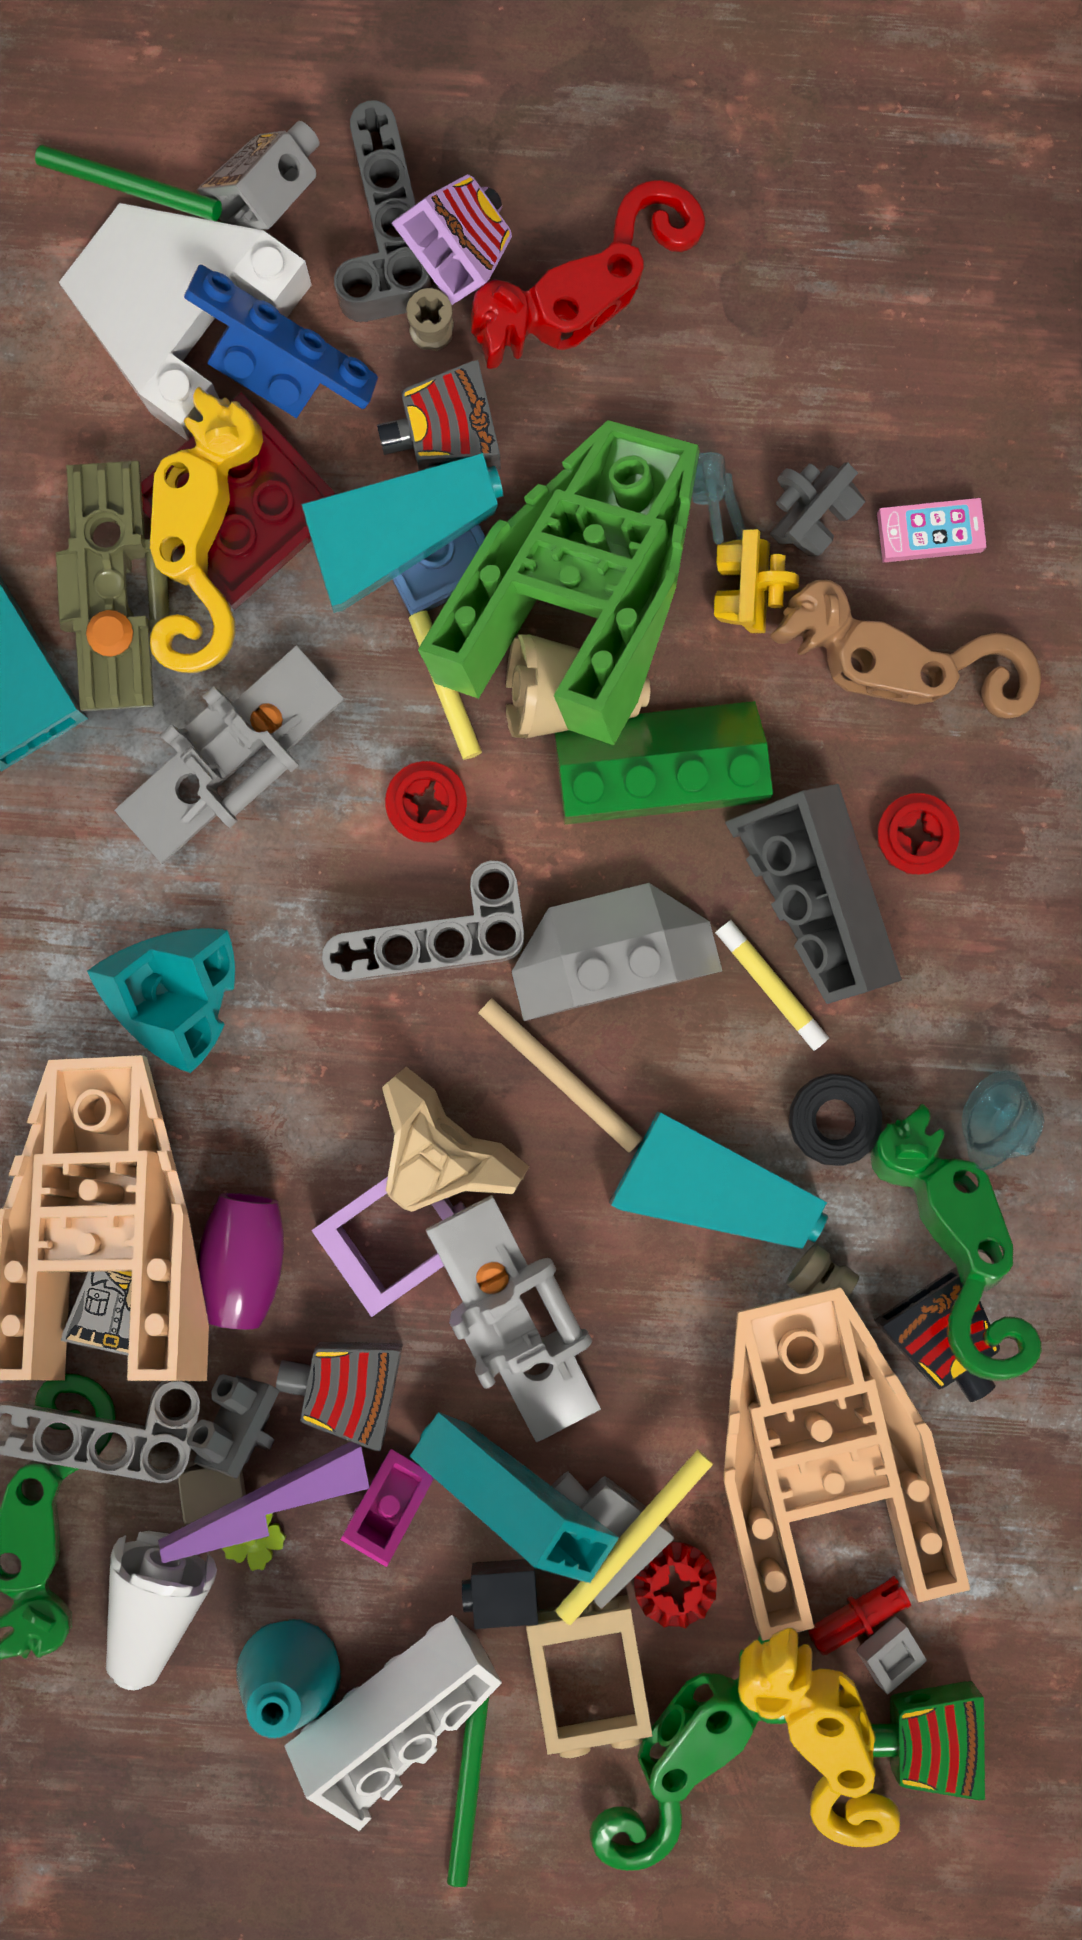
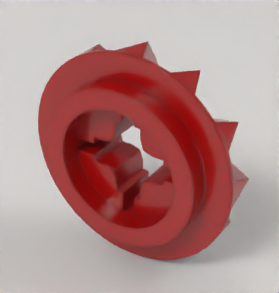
M420 761L407 765L393 777L386 791L385 807L391 824L400 834L413 842L436 843L454 834L466 816L467 795L462 781L450 768L437 762ZM431 782H434V799L441 803L443 807H446L447 811L442 809L438 811L430 810L427 817L423 818L422 823H418L420 819L418 815L419 807L412 803L411 799L405 798V796H423L426 789L430 788Z
M912 793L896 799L886 808L877 824V846L881 849L889 865L896 867L907 875L930 874L941 869L952 859L959 844L960 830L954 812L945 802L929 794ZM921 814H923V832L930 834V837L936 838L938 841H924L919 844L914 854H911L913 849L911 847V838L905 836L903 832L897 831V829L912 828L917 820L920 819Z
M670 1542L634 1577V1592L639 1606L645 1616L658 1622L663 1628L667 1626H680L686 1629L689 1624L698 1619H705L707 1611L716 1600L717 1577L710 1560L699 1549L686 1543ZM674 1565L675 1572L679 1574L681 1581L690 1580L691 1586L683 1589L682 1605H677V1601L673 1599L671 1592L661 1591V1587L669 1584L668 1575H670L669 1566Z

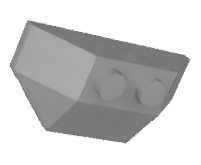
M646 883L548 908L514 966L512 976L523 1020L527 1021L722 972V967L710 922L652 884Z

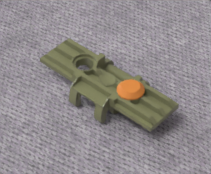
M124 461L66 465L70 538L68 539L69 549L56 552L59 622L62 631L76 633L80 710L95 711L154 707L150 634L154 625L160 619L170 616L168 578L155 567L150 551V539H145L140 462ZM104 522H114L119 525L121 530L118 542L107 548L96 545L93 535L97 526ZM146 558L149 619L146 616H134V613L128 607L126 573H131L133 559Z

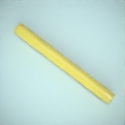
M698 1449L619 1537L591 1583L580 1581L556 1608V1613L564 1622L572 1625L709 1470L713 1463Z

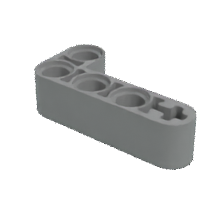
M491 860L482 863L474 870L470 884L474 915L347 932L333 936L326 942L322 951V961L325 969L330 975L344 982H357L503 962L513 959L520 953L524 945L522 914L514 871L501 861ZM499 873L508 880L509 889L502 898L496 900L488 899L480 892V882L487 874ZM498 923H505L511 926L516 933V940L513 946L504 951L492 949L486 941L488 930ZM448 930L459 932L465 940L462 952L453 958H445L439 955L436 950L438 936ZM397 937H404L410 940L413 946L411 958L401 965L389 963L385 956V948L388 942ZM375 940L374 955L379 964L378 969L371 970L372 961L370 959L352 962V971L346 972L343 965L335 963V956L343 954L344 945L349 944L351 950L357 953L370 952L367 941Z
M162 1381L154 1389L151 1396L145 1426L18 1402L2 1401L0 1402V1418L3 1413L12 1415V1425L28 1428L30 1417L39 1418L40 1421L33 1434V1447L23 1446L27 1434L14 1432L9 1435L6 1441L0 1440V1455L151 1482L168 1483L177 1479L187 1466L191 1447L186 1441L194 1425L197 1423L200 1399L195 1388L188 1381ZM171 1389L184 1390L190 1397L188 1410L179 1417H169L160 1409L162 1396ZM53 1423L66 1424L74 1435L72 1444L62 1451L49 1449L42 1439L43 1431L48 1425ZM108 1432L120 1434L127 1444L124 1454L115 1460L102 1459L95 1449L97 1440ZM160 1442H169L178 1449L176 1463L166 1470L156 1469L148 1461L150 1449Z

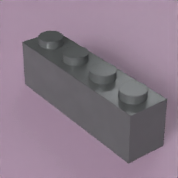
M839 784L803 790L725 822L733 838L740 836L750 856L746 861L755 877L762 876L775 901L771 906L780 921L785 920L788 922L795 934L797 942L794 947L826 1004L902 981Z

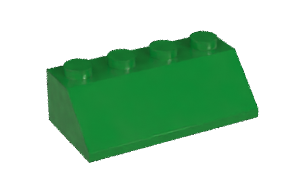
M755 701L640 713L638 716L628 719L614 745L570 730L554 733L564 825L766 803L773 795L768 746Z

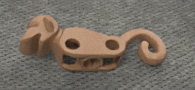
M815 580L796 593L788 601V607L783 611L785 617L770 635V638L779 644L788 643L798 636H802L803 642L797 649L798 655H805L816 647H825L827 649V662L834 683L847 692L911 705L934 702L954 689L960 678L959 670L981 657L996 654L1006 657L1015 665L1019 675V687L1014 698L1006 697L1003 692V686L1009 680L1010 672L1003 666L991 670L985 677L981 687L982 701L989 713L1002 719L1017 718L1027 713L1034 706L1040 692L1041 673L1037 658L1028 645L1020 639L1009 634L992 633L971 640L952 654L930 651L906 633L883 621H860L852 618L848 598L843 588L831 580ZM851 657L860 662L862 673L853 668ZM843 672L844 675H845L846 677H848L849 679H851L852 681L845 679V678L841 675V673ZM921 672L928 676L930 686H927L922 681Z

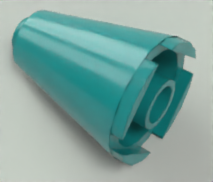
M289 1619L288 1621L270 1623L262 1626L246 1642L238 1659L236 1679L249 1724L258 1734L264 1737L280 1738L315 1720L332 1704L341 1681L340 1663L333 1641L318 1626L301 1619Z

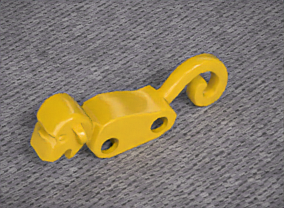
M197 387L194 391L193 403L203 416V420L198 422L190 417L184 418L185 426L195 437L196 446L163 458L154 473L150 551L155 567L172 580L184 585L189 584L208 609L214 626L213 635L207 646L198 652L184 654L173 649L172 640L179 634L185 635L191 640L199 639L203 633V628L198 622L187 616L175 614L160 619L154 625L150 634V648L153 656L164 667L181 673H198L216 666L227 656L233 645L235 618L228 601L207 576L208 552L222 525L230 502L227 480L229 469L244 464L257 456L263 443L261 427L256 419L239 402L234 401L230 404L227 398L222 400L202 390L201 387ZM171 465H173L174 467L171 469L166 480V472ZM189 473L188 482L183 487L177 488L179 478L183 474ZM185 545L183 557L179 561L173 562L175 550Z
M788 1627L773 1634L767 1643L761 1644L758 1640L753 1641L745 1648L740 1657L738 1685L740 1700L749 1710L757 1712L763 1718L775 1719L784 1715L788 1725L790 1742L806 1760L823 1774V1777L812 1791L810 1815L813 1824L827 1838L847 1846L872 1847L892 1840L900 1831V1812L897 1805L889 1798L869 1793L874 1787L875 1768L873 1766L875 1734L854 1681L837 1670L820 1668L812 1671V1650L808 1644L798 1648V1635L794 1628ZM839 1684H841V1685L843 1686V1689H842L840 1692H839ZM841 1795L852 1797L845 1805L846 1819L838 1816L832 1809V1806Z

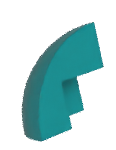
M200 928L171 932L133 944L100 961L87 970V973L106 1006L140 1044L168 1064L191 1073L207 1057L224 1028L225 1023L218 1019V1014L224 992L234 989L235 960L228 930Z

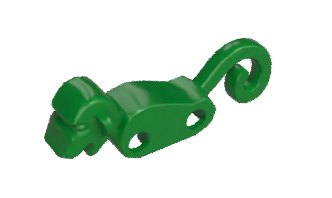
M920 1104L905 1119H897L895 1124H887L871 1152L872 1169L880 1180L892 1185L913 1188L917 1197L921 1221L934 1240L956 1264L963 1286L951 1309L947 1327V1338L956 1360L963 1368L980 1378L993 1381H1006L1017 1378L1028 1372L1036 1364L1042 1351L1039 1334L1031 1323L1018 1317H1003L995 1320L983 1333V1341L989 1347L998 1346L1006 1338L1013 1339L1017 1343L1018 1353L1010 1358L995 1359L984 1355L977 1349L971 1338V1320L983 1291L987 1292L996 1286L1013 1266L1012 1240L989 1176L974 1162L955 1158L941 1159L939 1157V1147L944 1139L945 1132L943 1129H938L931 1136L925 1134L931 1116L930 1110L924 1104ZM967 1171L976 1176L978 1187L969 1176L965 1175ZM954 1184L963 1186L967 1193L959 1191ZM978 1252L986 1254L991 1259L992 1264L983 1261Z
M66 1373L65 1380H47L42 1384L35 1398V1406L59 1410L56 1406L58 1395L61 1393H76L85 1397L92 1404L96 1417L116 1420L115 1406L108 1392L99 1383L83 1375ZM72 1409L67 1411L81 1414V1412L78 1409ZM53 1423L51 1425H48L50 1428L56 1430L70 1429L66 1424L63 1423ZM113 1432L103 1434L97 1440L95 1449L98 1455L101 1454L111 1441ZM32 1461L22 1466L6 1487L0 1507V1558L4 1553L15 1554L21 1561V1571L8 1573L0 1564V1591L14 1600V1604L0 1614V1628L13 1627V1629L0 1638V1660L16 1656H22L26 1659L31 1650L37 1658H41L61 1647L72 1628V1612L66 1603L50 1590L49 1577L60 1557V1528L56 1498L62 1481L68 1475L77 1471L78 1468ZM34 1478L42 1484L44 1493L41 1499L30 1500L23 1494L22 1484L25 1479Z
M759 1636L757 1640L763 1644L764 1642L767 1643L770 1639L762 1641L761 1636ZM742 1649V1650L740 1651V1653H739V1667H740V1657H741V1655H742V1653H743V1651H744L743 1649ZM701 1673L688 1680L651 1727L652 1737L643 1738L637 1756L650 1791L658 1801L659 1820L655 1832L642 1842L647 1836V1831L642 1818L636 1811L623 1806L606 1809L596 1817L589 1830V1838L596 1856L604 1864L614 1869L625 1871L645 1869L663 1860L672 1851L680 1836L682 1829L680 1801L686 1799L696 1784L725 1766L744 1750L758 1721H764L767 1724L787 1723L784 1715L775 1719H766L757 1712L749 1710L740 1700L738 1689L739 1677L734 1680L723 1674ZM703 1684H709L714 1696L705 1702L694 1700L693 1694L695 1690ZM657 1742L667 1748L660 1759L650 1756V1750ZM619 1832H625L629 1835L632 1842L642 1843L630 1846L621 1845L613 1841L612 1838Z

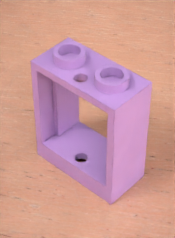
M388 1177L311 1230L371 1317L444 1266L438 1253H436L385 1289L341 1226L387 1194L385 1190ZM448 1198L432 1204L442 1220L466 1209L462 1202L453 1206Z

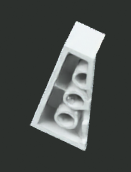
M453 1615L443 1622L435 1624L427 1631L423 1638L404 1653L391 1658L381 1671L360 1687L349 1691L340 1703L319 1719L308 1723L299 1735L287 1743L284 1747L306 1798L360 1831L372 1819L368 1809L380 1797L383 1800L389 1801L402 1787L399 1777L415 1762L424 1764L437 1751V1737L444 1730H457L502 1683L477 1635Z

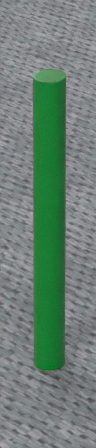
M45 145L38 146L35 152V162L39 166L214 222L221 216L222 203L219 200Z
M489 1697L465 1721L447 1883L453 1887H465L468 1885Z

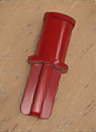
M890 1577L888 1581L857 1599H854L852 1596L848 1597V1604L815 1623L814 1628L809 1629L808 1632L818 1652L822 1655H828L863 1633L871 1636L873 1635L872 1628L905 1608L912 1607L903 1587L899 1588L898 1585L900 1584L896 1577Z

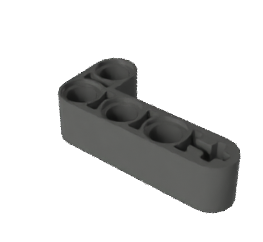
M377 100L363 102L353 110L350 118V129L378 253L352 258L343 262L337 268L334 276V286L339 306L346 317L356 322H368L407 313L406 307L413 294L421 289L432 288L431 276L402 237H391L385 233L393 226L392 222L416 204L395 116L385 103ZM379 132L383 149L373 150L370 133ZM383 177H391L398 181L390 188H379L374 185ZM405 273H414L421 277L412 286H403L396 282ZM356 284H365L371 287L370 292L363 297L355 298L347 294L348 290Z

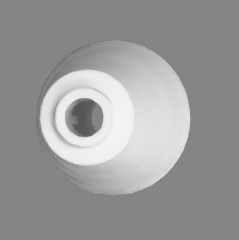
M139 1532L137 1541L125 1543V1535L118 1539L110 1556L106 1671L118 1686L127 1690H139L156 1682L210 1591L217 1573L215 1561L209 1554L206 1562L199 1556L193 1555L162 1563L158 1540L169 1535L168 1533Z

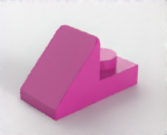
M390 1449L373 1478L369 1489H367L364 1497L350 1517L340 1540L387 1567L434 1478L421 1466Z

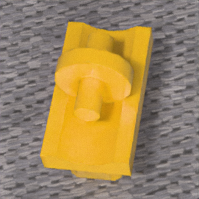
M758 529L743 530L742 540H734L717 545L718 571L722 575H741L740 590L716 592L714 616L720 622L742 625L750 633H765L767 591H769L768 607L782 608L784 591H792L799 588V575L785 571V555H771L770 571H768L770 543L767 540L760 539V531Z

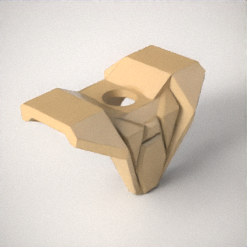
M408 1067L401 1070L382 1087L395 1133L385 1191L400 1207L413 1212L463 1191L513 1194L529 1166L503 1144L473 1138L446 1116L435 1089Z

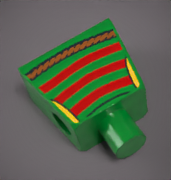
M963 1681L892 1695L890 1697V1723L871 1724L875 1734L873 1757H890L891 1771L898 1784L904 1788L972 1800H985L984 1697L972 1681Z

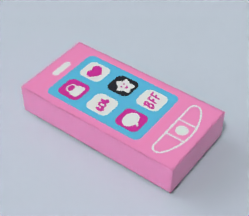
M981 498L880 508L877 512L883 563L981 553L987 548Z

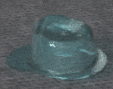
M1007 1070L993 1073L980 1082L964 1106L961 1120L963 1135L966 1140L969 1160L975 1163L973 1167L984 1171L995 1168L1007 1159L1031 1155L1036 1149V1143L1043 1131L1044 1114L1042 1107L1028 1092L1025 1082L1017 1073Z

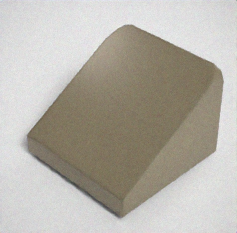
M195 1464L185 1469L178 1477L183 1521L186 1525L246 1495L243 1470H241L236 1479Z

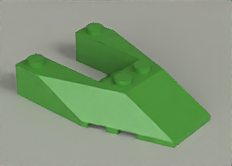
M609 420L598 428L562 462L564 469L546 486L540 484L535 486L524 497L526 504L507 522L503 520L497 521L490 529L418 648L435 684L479 699L537 599L598 618L556 690L554 698L568 730L614 745L639 701L676 589L700 452L698 445Z

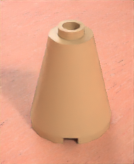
M520 634L518 635L519 639H514L511 644L506 673V688H512L513 704H506V716L511 736L527 739L567 731V726L556 703L554 694L580 649L534 635ZM648 676L646 677L639 701L629 718L638 716L641 707H647L649 703L650 680Z

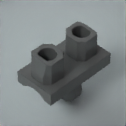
M848 462L844 463L840 468L828 465L821 474L810 463L800 474L792 469H784L777 479L785 492L776 501V504L781 510L788 513L771 531L770 535L779 544L793 543L795 547L808 556L821 555L834 538V535L819 520L822 515L829 509L840 521H847L857 513L866 501L852 482L858 472Z
M220 1375L211 1391L212 1400L221 1405L214 1422L202 1419L199 1423H196L186 1441L197 1453L194 1462L205 1469L215 1470L237 1479L244 1464L248 1463L255 1446L269 1451L275 1440L264 1433L263 1430L269 1420V1412L280 1391L270 1384L245 1377Z

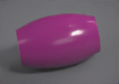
M222 1193L216 1201L203 1231L197 1261L208 1324L230 1329H256L261 1326L277 1291L284 1256V1230L277 1200L251 1194Z

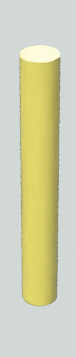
M427 611L417 612L408 618L419 647L432 627ZM432 678L463 760L478 756L482 751L459 692L435 684Z

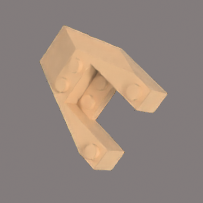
M139 1055L48 1060L27 1123L32 1124L22 1155H17L14 1158L9 1172V1176H14L4 1207L0 1209V1380H65L67 1342L61 1341L68 1321L70 1272L132 1271L127 1381H207L209 1324L189 1216L148 1059L145 1056Z
M836 1287L737 1311L723 1481L755 1624L762 1641L770 1639L773 1634L788 1627L794 1628L796 1632L814 1628L789 1522L885 1499L906 1586L918 1603L970 1590L932 1432L923 1421L903 1385L878 1349L876 1342L843 1289Z

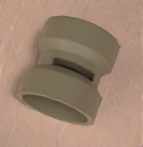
M816 1243L796 1264L787 1279L786 1285L798 1294H811L841 1287L846 1296L849 1297L859 1280V1275L846 1265L837 1266L831 1261L830 1253Z

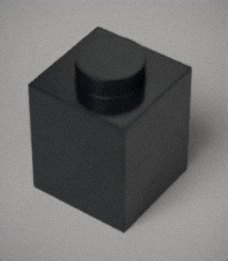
M526 1559L472 1563L471 1579L462 1580V1602L464 1613L473 1612L474 1629L538 1625L535 1567Z

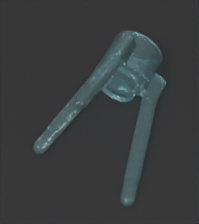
M700 453L692 493L693 502L700 505L708 504L714 543L721 544L724 541L719 501L724 497L737 539L742 540L743 530H746L735 497L732 474L726 473L725 458L719 453Z

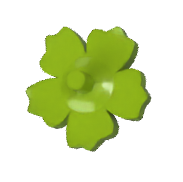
M273 1513L265 1515L269 1536L224 1547L222 1550L225 1552V1558L234 1559L237 1563H241L247 1556L248 1564L252 1571L257 1569L264 1570L267 1562L273 1558L272 1550L283 1549L284 1540L286 1539V1535L281 1531L279 1523L269 1525Z

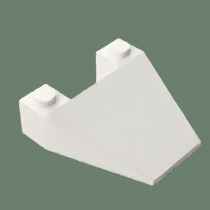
M119 203L59 281V284L149 412L188 441L193 435L185 426L184 418L190 417L198 422L203 420V416L193 403V393L196 388L201 387L205 392L219 398L210 381L182 362L215 319V317L184 298L186 289L198 265L202 264L212 271L226 275L234 285L256 299L272 304L280 314L288 317L312 285L306 262L263 230Z

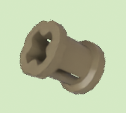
M426 288L415 292L409 299L406 307L407 320L411 325L409 329L410 336L414 344L420 349L439 351L445 348L453 337L452 304L448 297L437 289ZM428 316L432 321L439 318L440 322L434 325L430 320L422 322V318Z

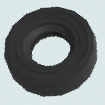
M826 1074L811 1079L797 1092L790 1106L789 1127L794 1142L806 1156L824 1165L844 1166L861 1160L874 1148L881 1134L883 1114L877 1097L865 1083L850 1075ZM833 1099L846 1102L853 1109L855 1115V1125L851 1133L839 1140H831L823 1136L816 1124V1114L819 1108L825 1102Z

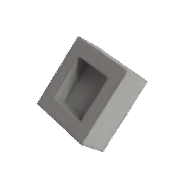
M896 1616L856 1649L876 1684L887 1695L927 1661L907 1626Z

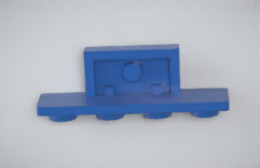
M202 264L198 265L186 289L184 298L228 325L213 349L207 362L208 365L295 418L299 416L320 383L359 408L365 409L371 401L378 376L369 370L362 361L354 357H348L326 343L316 332L304 329L280 314L272 304L258 300L237 287L226 275L212 271Z

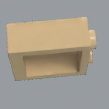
M628 1595L613 1597L602 1609L595 1601H592L572 1625H568L558 1616L555 1611L556 1608L539 1610L538 1625H527L526 1630L547 1754L559 1753L563 1758H575L590 1752V1747L611 1744L613 1748L625 1749L639 1745L642 1742V1738L652 1737ZM621 1632L635 1714L558 1727L544 1646Z

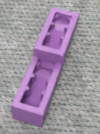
M350 1441L159 1539L162 1563L267 1537L269 1532L266 1514L369 1489L361 1446Z

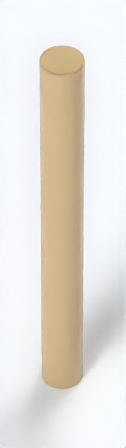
M491 998L478 1012L479 1015L628 1153L642 1140V1137L495 1000Z

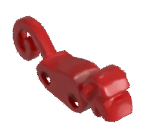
M651 180L643 182L632 188L624 196L617 211L613 242L601 253L572 260L549 269L535 286L528 291H523L514 284L497 279L482 285L474 294L471 312V333L477 336L476 341L481 343L487 368L494 369L502 363L505 346L511 347L514 358H521L528 334H533L542 343L557 350L577 347L627 307L638 290L644 269V260L639 248L632 246L634 224L638 214L642 209L652 204H664L676 210L685 223V226L682 228L672 226L669 214L665 210H657L653 213L650 227L652 235L658 244L673 252H684L690 250L699 242L705 227L704 212L697 199L688 190L670 181ZM574 331L570 338L560 340L562 332Z

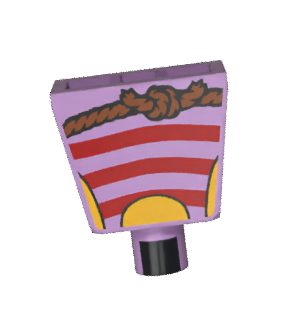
M468 174L428 195L392 222V225L439 289L448 297L452 305L484 285L490 279L512 238L510 228L499 214L502 202L498 193L492 188L480 187L474 177Z

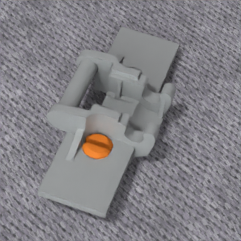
M297 645L233 703L219 689L213 686L202 696L206 700L208 707L183 729H178L171 724L160 734L178 753L114 811L161 864H164L216 816L231 828L238 821L235 816L287 769L292 773L299 766L290 755L289 750L345 700ZM266 745L273 755L228 796L222 799L217 793V788ZM190 775H196L200 785L197 794L201 798L193 804L185 803L179 795L180 783Z
M491 1195L427 1228L426 1232L463 1301L451 1312L449 1323L456 1337L459 1340L465 1339L476 1360L475 1373L483 1388L493 1386L495 1384L494 1376L500 1372L536 1442L601 1410L574 1357L591 1345L592 1338L586 1329L580 1328L553 1275L556 1272V1267L552 1259L544 1258L530 1265L527 1264L493 1196ZM533 1287H536L557 1328V1331L544 1338L540 1336L520 1297L522 1293ZM542 1362L550 1363L548 1369L542 1374L530 1375L525 1372L536 1364Z

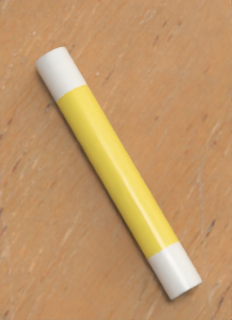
M732 920L715 932L813 1051L829 1039L828 1035Z

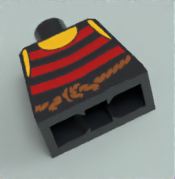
M954 1267L874 1319V1321L933 1386L940 1390L956 1381L968 1401L974 1402L988 1395L994 1390L996 1385L993 1380L980 1378L963 1368L950 1349L947 1338L948 1318L963 1286L957 1267ZM979 1301L971 1320V1338L981 1353L992 1357L1000 1351V1345L989 1347L983 1341V1333L991 1324L981 1301Z

